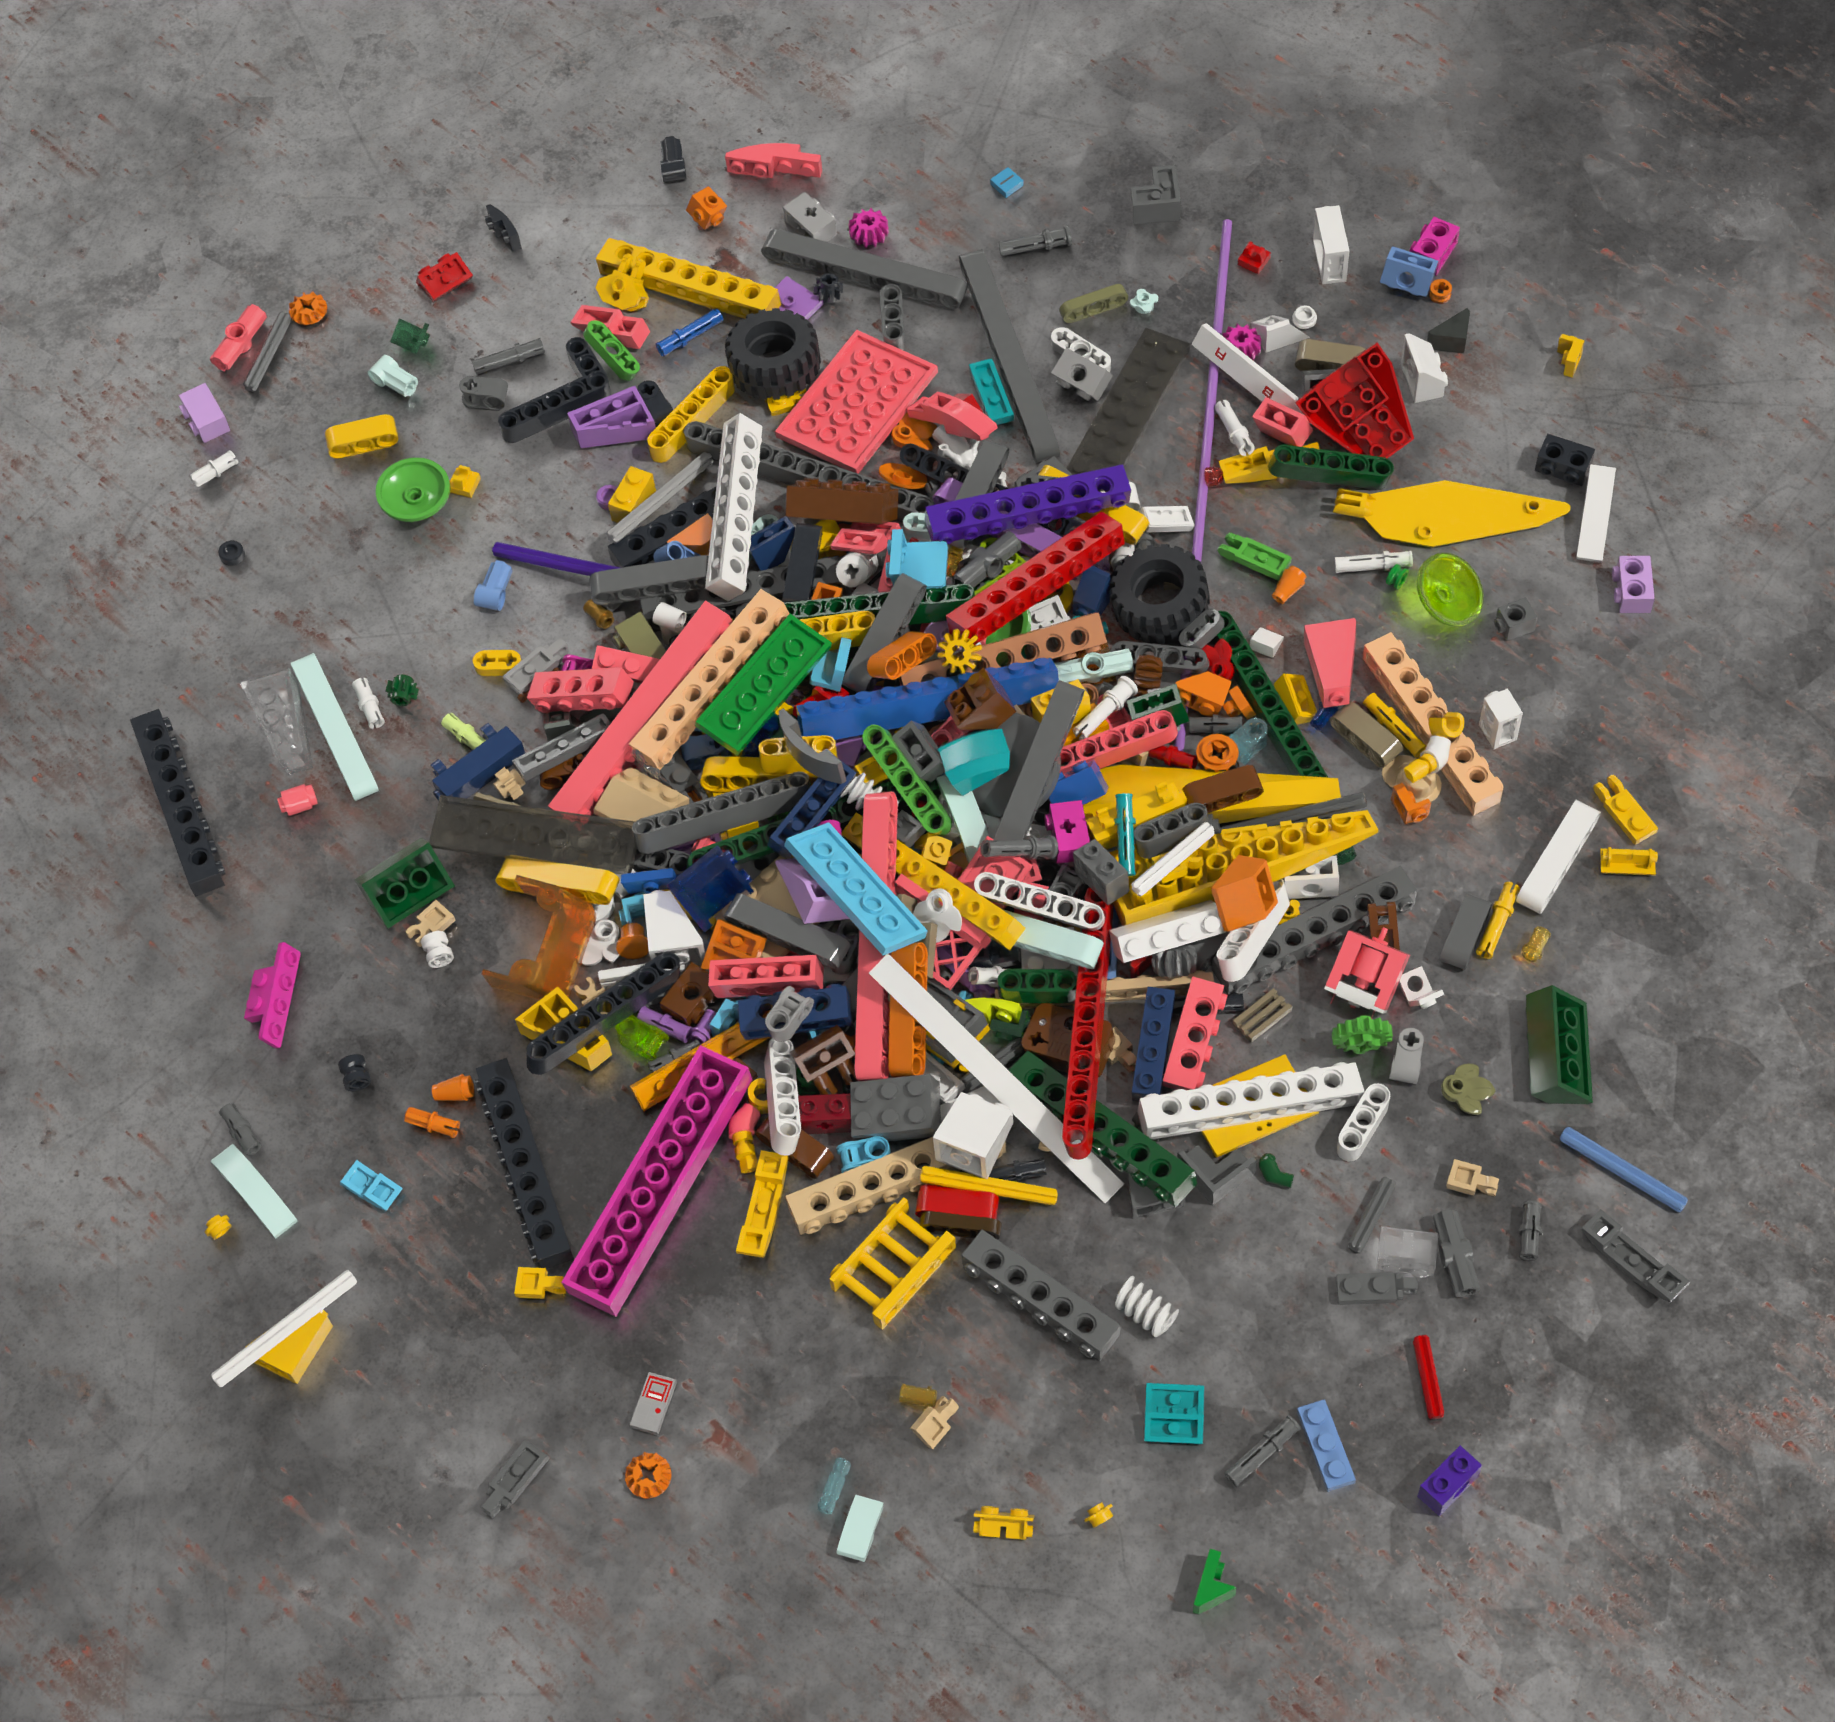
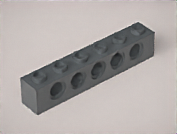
M984 1230L980 1231L962 1254L963 1268L970 1276L974 1278L979 1276L986 1281V1285L997 1294L1002 1292L1009 1297V1301L1020 1310L1025 1308L1032 1313V1317L1043 1326L1048 1324L1055 1329V1333L1066 1342L1071 1340L1078 1345V1349L1089 1358L1094 1356L1101 1361L1120 1336L1119 1323ZM993 1261L1000 1264L996 1269H990L986 1265ZM1019 1277L1023 1282L1019 1285H1013L1009 1280ZM1036 1293H1042L1046 1298L1042 1301H1036L1032 1296ZM1059 1309H1065L1069 1314L1065 1317H1059L1055 1312ZM1082 1325H1089L1092 1327V1331L1082 1333L1078 1328Z

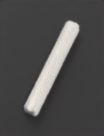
M1208 822L1202 823L1132 883L1133 892L1138 896L1144 895L1214 835L1213 826Z

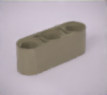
M1304 339L1298 345L1295 367L1300 371L1338 369L1351 358L1364 351L1365 348Z
M1350 701L1349 704L1344 705L1329 719L1331 726L1337 733L1378 767L1384 768L1403 751L1401 742L1354 702Z

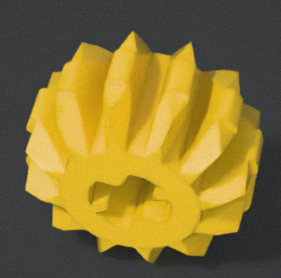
M954 629L953 636L946 633L944 635L946 642L940 641L938 643V646L945 651L939 652L937 656L939 658L946 657L942 666L946 667L949 663L952 664L950 668L952 673L957 670L958 666L961 674L966 673L967 666L973 670L976 667L974 661H980L982 658L981 655L975 653L982 649V645L973 644L978 637L975 635L969 639V630L967 629L963 632L962 636L959 629ZM955 645L958 648L962 646L965 649L963 652L964 657H962V654L959 656L955 654L957 650Z

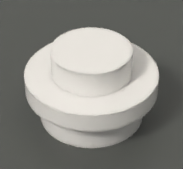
M1300 306L1293 313L1292 321L1300 329H1309L1316 324L1317 315L1310 306Z

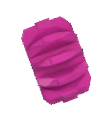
M871 207L869 211H864L861 208L860 214L853 213L852 219L849 220V236L851 240H855L857 246L863 244L866 249L868 245H873L876 248L877 242L884 243L885 237L888 236V220L886 216L882 215L880 210L874 212Z
M1238 323L1235 328L1228 326L1226 332L1222 333L1225 339L1254 361L1255 356H1259L1261 352L1260 335H1257L1256 328L1249 329L1248 323L1244 327H1240Z

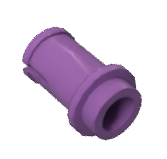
M710 1009L705 1010L697 1026L693 1027L690 1031L692 1041L697 1039L701 1045L711 1039L709 1024L716 1015V1012Z

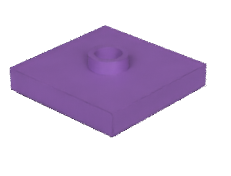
M787 276L775 287L779 292L780 311H785V309L791 310L794 314L798 313L808 320L823 306V300L819 301L817 295H814L811 291Z

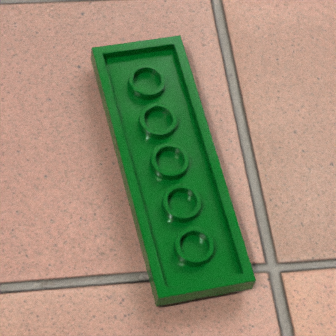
M789 614L695 721V727L738 756L828 652L832 642L792 614Z

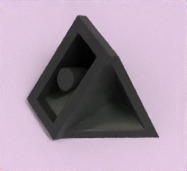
M553 711L544 713L543 724L548 742L583 724L570 712Z

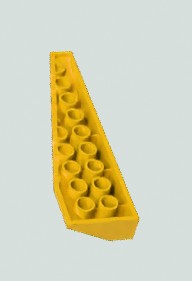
M1368 810L1333 814L1332 818L1329 819L1311 817L1307 818L1306 822L1292 823L1291 820L1281 821L1280 825L1267 827V824L1222 829L1221 833L1214 834L1198 848L1197 856L1192 857L1198 858L1202 856V867L1198 869L1187 868L1188 875L1164 884L1160 880L1142 896H1138L1133 892L1132 883L1153 866L1152 858L1145 859L1140 857L1137 853L1136 844H1134L1136 875L1128 876L1129 892L1114 901L1113 905L1122 926L1208 900L1215 902L1211 888L1238 855L1266 859L1272 882H1275L1377 834L1378 828ZM1118 850L1109 852L1119 862Z

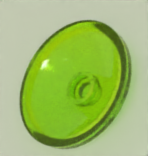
M1437 553L1421 564L1416 579L1417 592L1422 605L1434 619L1447 626L1461 627L1471 623L1479 616L1484 603V592L1477 573L1469 563L1451 553Z

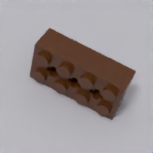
M804 478V480H796L795 484L787 486L786 516L883 524L897 519L899 489L890 488V484L886 483L866 486V482L859 481L843 484L842 480L819 482L818 478Z

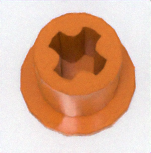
M638 923L624 925L620 931L621 938L616 944L618 954L627 959H638L649 953L648 938L645 936L644 927Z

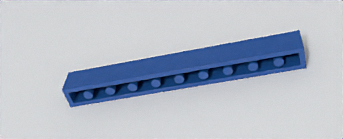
M1038 658L1026 663H1012L1005 667L986 668L1003 686L1013 706L1031 703L1032 697L1054 689L1059 681L1058 669L1051 658ZM977 672L960 673L957 676L946 678L936 677L930 681L910 682L907 685L898 687L888 686L872 692L861 691L855 695L835 696L824 701H808L796 706L801 736L826 735L837 740L863 735L864 730L870 725H879L886 730L904 727L911 720L922 724L948 719L951 714L944 701L948 699L953 691L963 686L971 675Z

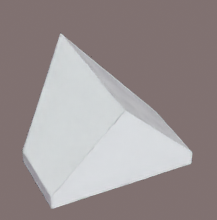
M1275 315L1251 322L1252 329L1256 328L1257 335H1260L1261 345L1265 353L1310 338L1289 323V319Z

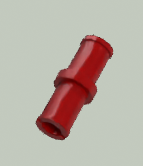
M1162 745L1148 751L1149 757L1164 761V764L1168 766L1176 765L1185 769H1195L1198 764L1197 755L1180 751L1178 747L1173 745L1169 747Z

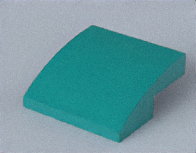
M1146 1383L1144 1441L1203 1444L1204 1385Z

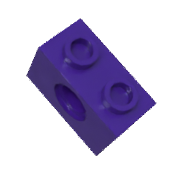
M1460 1445L1420 1485L1417 1497L1440 1517L1479 1477L1482 1464Z

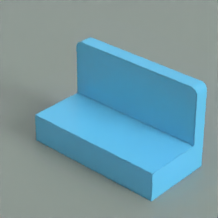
M841 638L838 653L828 651L813 668L810 679L811 685L840 691L851 639Z

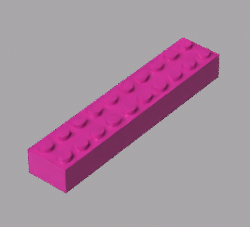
M701 1045L699 1046L561 1283L568 1294L615 1317L617 1316L753 1079L747 1066Z

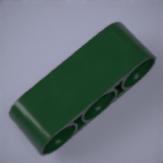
M1007 969L998 976V994L1004 1000L1015 1003H1069L1076 998L1077 976L1071 970ZM1010 983L1016 985V987L1011 989L1004 986ZM1034 984L1043 985V987L1039 989L1033 988L1031 986ZM1061 984L1071 985L1067 989L1060 988L1059 986Z

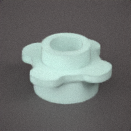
M1138 289L1135 298L1130 300V306L1141 314L1151 312L1154 303L1158 302V296L1150 294L1145 289Z

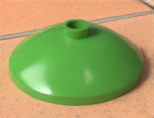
M407 458L392 464L381 474L376 485V498L382 511L393 519L405 522L420 521L433 516L445 505L450 494V481L446 471L436 462L425 458Z

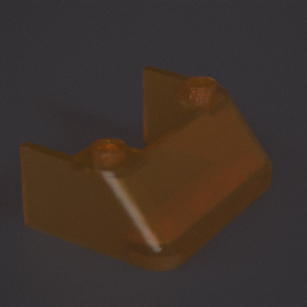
M516 875L515 880L522 891L526 894L537 896L539 906L545 911L552 912L551 919L536 961L529 959L516 961L512 965L508 976L485 969L482 971V976L491 987L541 1000L557 986L569 998L597 918L596 911L589 902L557 885Z

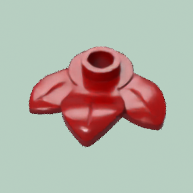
M1221 638L1214 648L1210 645H1205L1202 650L1206 653L1209 660L1207 671L1218 675V671L1222 667V672L1218 676L1231 680L1234 676V668L1230 662L1232 648L1229 643ZM1197 658V660L1195 661V663L1197 664V662H1202V661H1201L1200 658Z

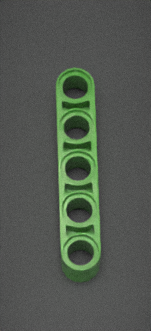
M879 725L868 726L862 735L864 744L920 823L928 832L937 836L948 834L952 828L950 816L926 782L917 775L892 739L891 733ZM881 732L882 740L874 745L873 736ZM896 753L897 761L889 766L888 757ZM911 774V784L904 787L902 784L905 775ZM926 795V805L919 808L917 805L920 796ZM941 816L942 825L940 828L934 829L932 826L933 820Z

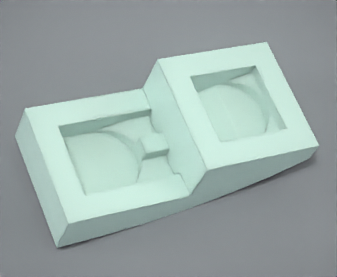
M855 1495L837 1548L838 1555L865 1562L874 1539V1531L883 1511V1502Z

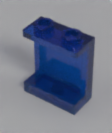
M718 845L667 885L704 932L713 926L709 919L728 905L737 893H743L747 890L751 895L754 892L749 885L753 881L744 869L738 871L734 866L738 862L729 850L723 852Z

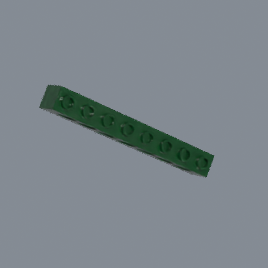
M1027 1051L1008 1071L1063 1123L1068 1079ZM1081 1090L1077 1094H1083L1085 1091ZM1061 1098L1060 1101H1056V1102L1053 1101V1100H1055V1099ZM1096 1100L1091 1150L1100 1157L1104 1155L1111 1160L1112 1165L1118 1171L1129 1173L1140 1187H1148L1153 1191L1158 1200L1163 1203L1168 1202L1176 1207L1197 1185L1195 1170ZM1084 1115L1076 1116L1074 1119H1080ZM1097 1128H1103L1101 1131H1094ZM1118 1143H1124L1122 1146H1115ZM1145 1158L1142 1162H1136L1137 1159ZM1162 1173L1167 1174L1164 1177H1156L1157 1175Z

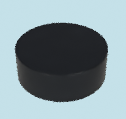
M235 540L224 542L218 550L222 563L228 566L241 563L245 557L241 543Z

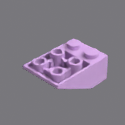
M795 858L776 860V866L804 924L849 919Z

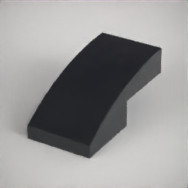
M991 940L985 949L982 948L969 967L992 968L993 966L1021 965V948L1013 946L1011 950H1008L995 940ZM962 942L963 956H967L973 948L968 942Z

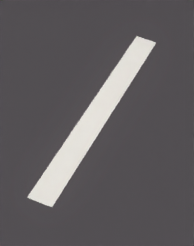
M886 954L869 972L889 994L1003 1105L1007 1106L1010 1111H1013V1114L1104 1203L1124 1185L1092 1151L1084 1159L1076 1160L1071 1158L1066 1151L1062 1139L1063 1123L889 954ZM1076 1140L1072 1144H1078L1081 1141Z

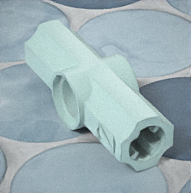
M1129 649L1103 654L1091 652L1083 658L1054 663L1058 669L1059 680L1066 683L1076 679L1080 682L1096 683L1105 677L1134 671L1132 655ZM1090 664H1095L1099 667V669L1097 671H1091L1087 668V666Z

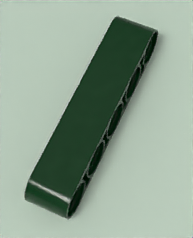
M1279 445L1271 456L1268 470L1272 475L1280 478L1379 490L1387 485L1394 471V465L1389 459L1384 457Z

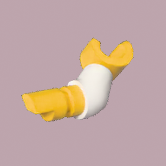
M1447 712L1442 718H1429V729L1433 736L1430 737L1426 749L1420 754V757L1403 768L1406 778L1412 783L1421 780L1427 774L1437 773L1445 766L1449 758L1451 740L1448 737L1454 738L1459 736L1464 728V717L1462 714Z

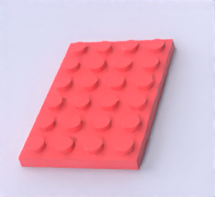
M856 330L775 430L776 438L845 470L859 474L892 432L893 428L906 414L907 408L914 404L936 376L938 367L935 364Z

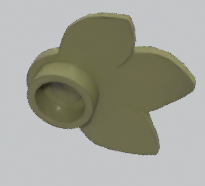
M1469 1063L1458 1066L1454 1075L1447 1076L1441 1084L1442 1094L1448 1101L1457 1102L1461 1110L1473 1115H1480L1482 1113L1480 1101L1489 1099L1496 1092L1489 1080L1479 1077V1067Z

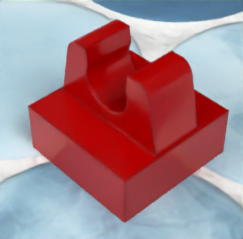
M1250 241L1238 258L1237 265L1259 274L1270 260L1271 252L1265 250L1262 246L1254 245Z

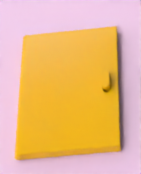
M1284 1054L1215 1083L1212 1086L1223 1085L1232 1080L1240 1082L1252 1080L1257 1076H1277L1286 1071L1295 1073V1070L1289 1062L1287 1055ZM1298 1088L1302 1092H1308L1305 1088ZM1277 1092L1272 1093L1274 1096L1277 1097L1282 1096L1280 1093ZM1244 1097L1248 1101H1256L1252 1097ZM1219 1101V1102H1218L1220 1105H1223V1106H1227V1105H1228V1104H1227L1226 1102H1224V1101ZM1191 1106L1194 1110H1202L1198 1106ZM1319 1111L1201 1132L1217 1158L1319 1114Z

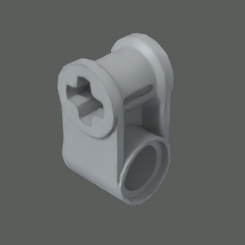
M791 986L786 987L765 1019V1024L772 1038L778 1042L788 1041L811 1012L814 1000L810 997L805 998L799 995ZM779 1022H785V1023H786L783 1028H781V1029H774V1027H775V1025H776L777 1023H779Z
M1406 1028L1400 1033L1395 1055H1393L1389 1079L1417 1084L1424 1042L1423 1035L1419 1030ZM1407 1042H1411L1412 1047L1407 1046Z

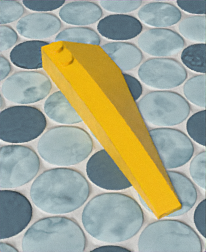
M1116 765L1101 768L1100 772L1109 788L1105 795L1083 805L1085 820L1096 816V811L1107 807L1108 810L1115 808L1116 794H1133V800L1156 790L1155 785L1166 781L1167 785L1174 782L1179 791L1188 783L1226 771H1218L1216 773L1214 770ZM1257 773L1264 789L1263 794L1255 799L1208 814H1213L1214 819H1219V823L1263 817L1341 797L1338 778Z

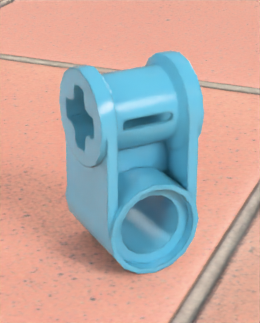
M881 1136L849 1141L836 1147L837 1154L841 1156L843 1166L841 1173L891 1154L888 1141ZM877 1149L884 1150V1153L880 1156L872 1155Z

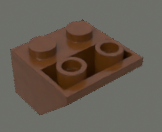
M984 667L979 672L971 675L963 686L953 691L948 699L944 701L956 726L960 730L997 729L1017 712L1003 686Z

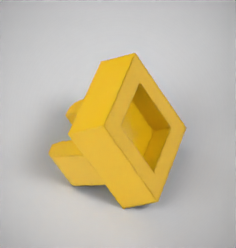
M460 465L459 468H456L450 480V493L472 498L481 480L480 474L471 471L470 467Z

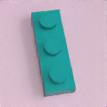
M990 358L969 364V371L986 415L997 425L1014 421V413L993 359Z

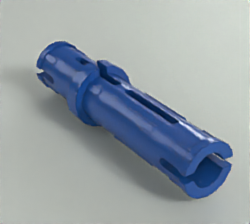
M714 308L682 329L673 330L670 336L655 344L657 351L664 357L678 347L683 348L687 346V342L722 323L724 321L722 314L718 309Z

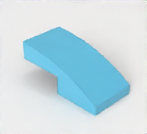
M358 1160L355 1161L340 1181V1185L384 1211L389 1209L403 1189L383 1174L379 1173L378 1175Z

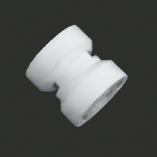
M433 931L421 939L420 942L423 950L427 952L426 959L430 967L439 968L452 962L454 956L451 948L447 946L449 941L445 932Z

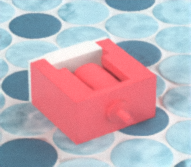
M1382 928L1379 938L1373 936L1372 939L1348 930L1324 988L1334 993L1330 1004H1332L1335 994H1337L1336 996L1348 1000L1351 1008L1355 1009L1356 1007L1363 1006L1367 1009H1373L1374 1012L1371 1019L1375 1010L1380 1013H1387L1410 957V954L1390 947L1388 942L1384 941L1388 931L1387 928ZM1345 975L1357 976L1355 985L1343 981ZM1370 982L1376 984V988L1381 989L1379 995L1366 991Z

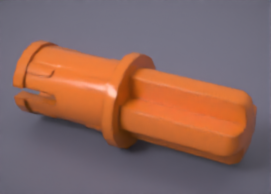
M409 1107L405 1113L404 1121L406 1123L425 1128L429 1133L435 1131L451 1138H455L458 1134V1131L450 1129L448 1126L459 1129L460 1121L439 1116L436 1111L430 1113Z

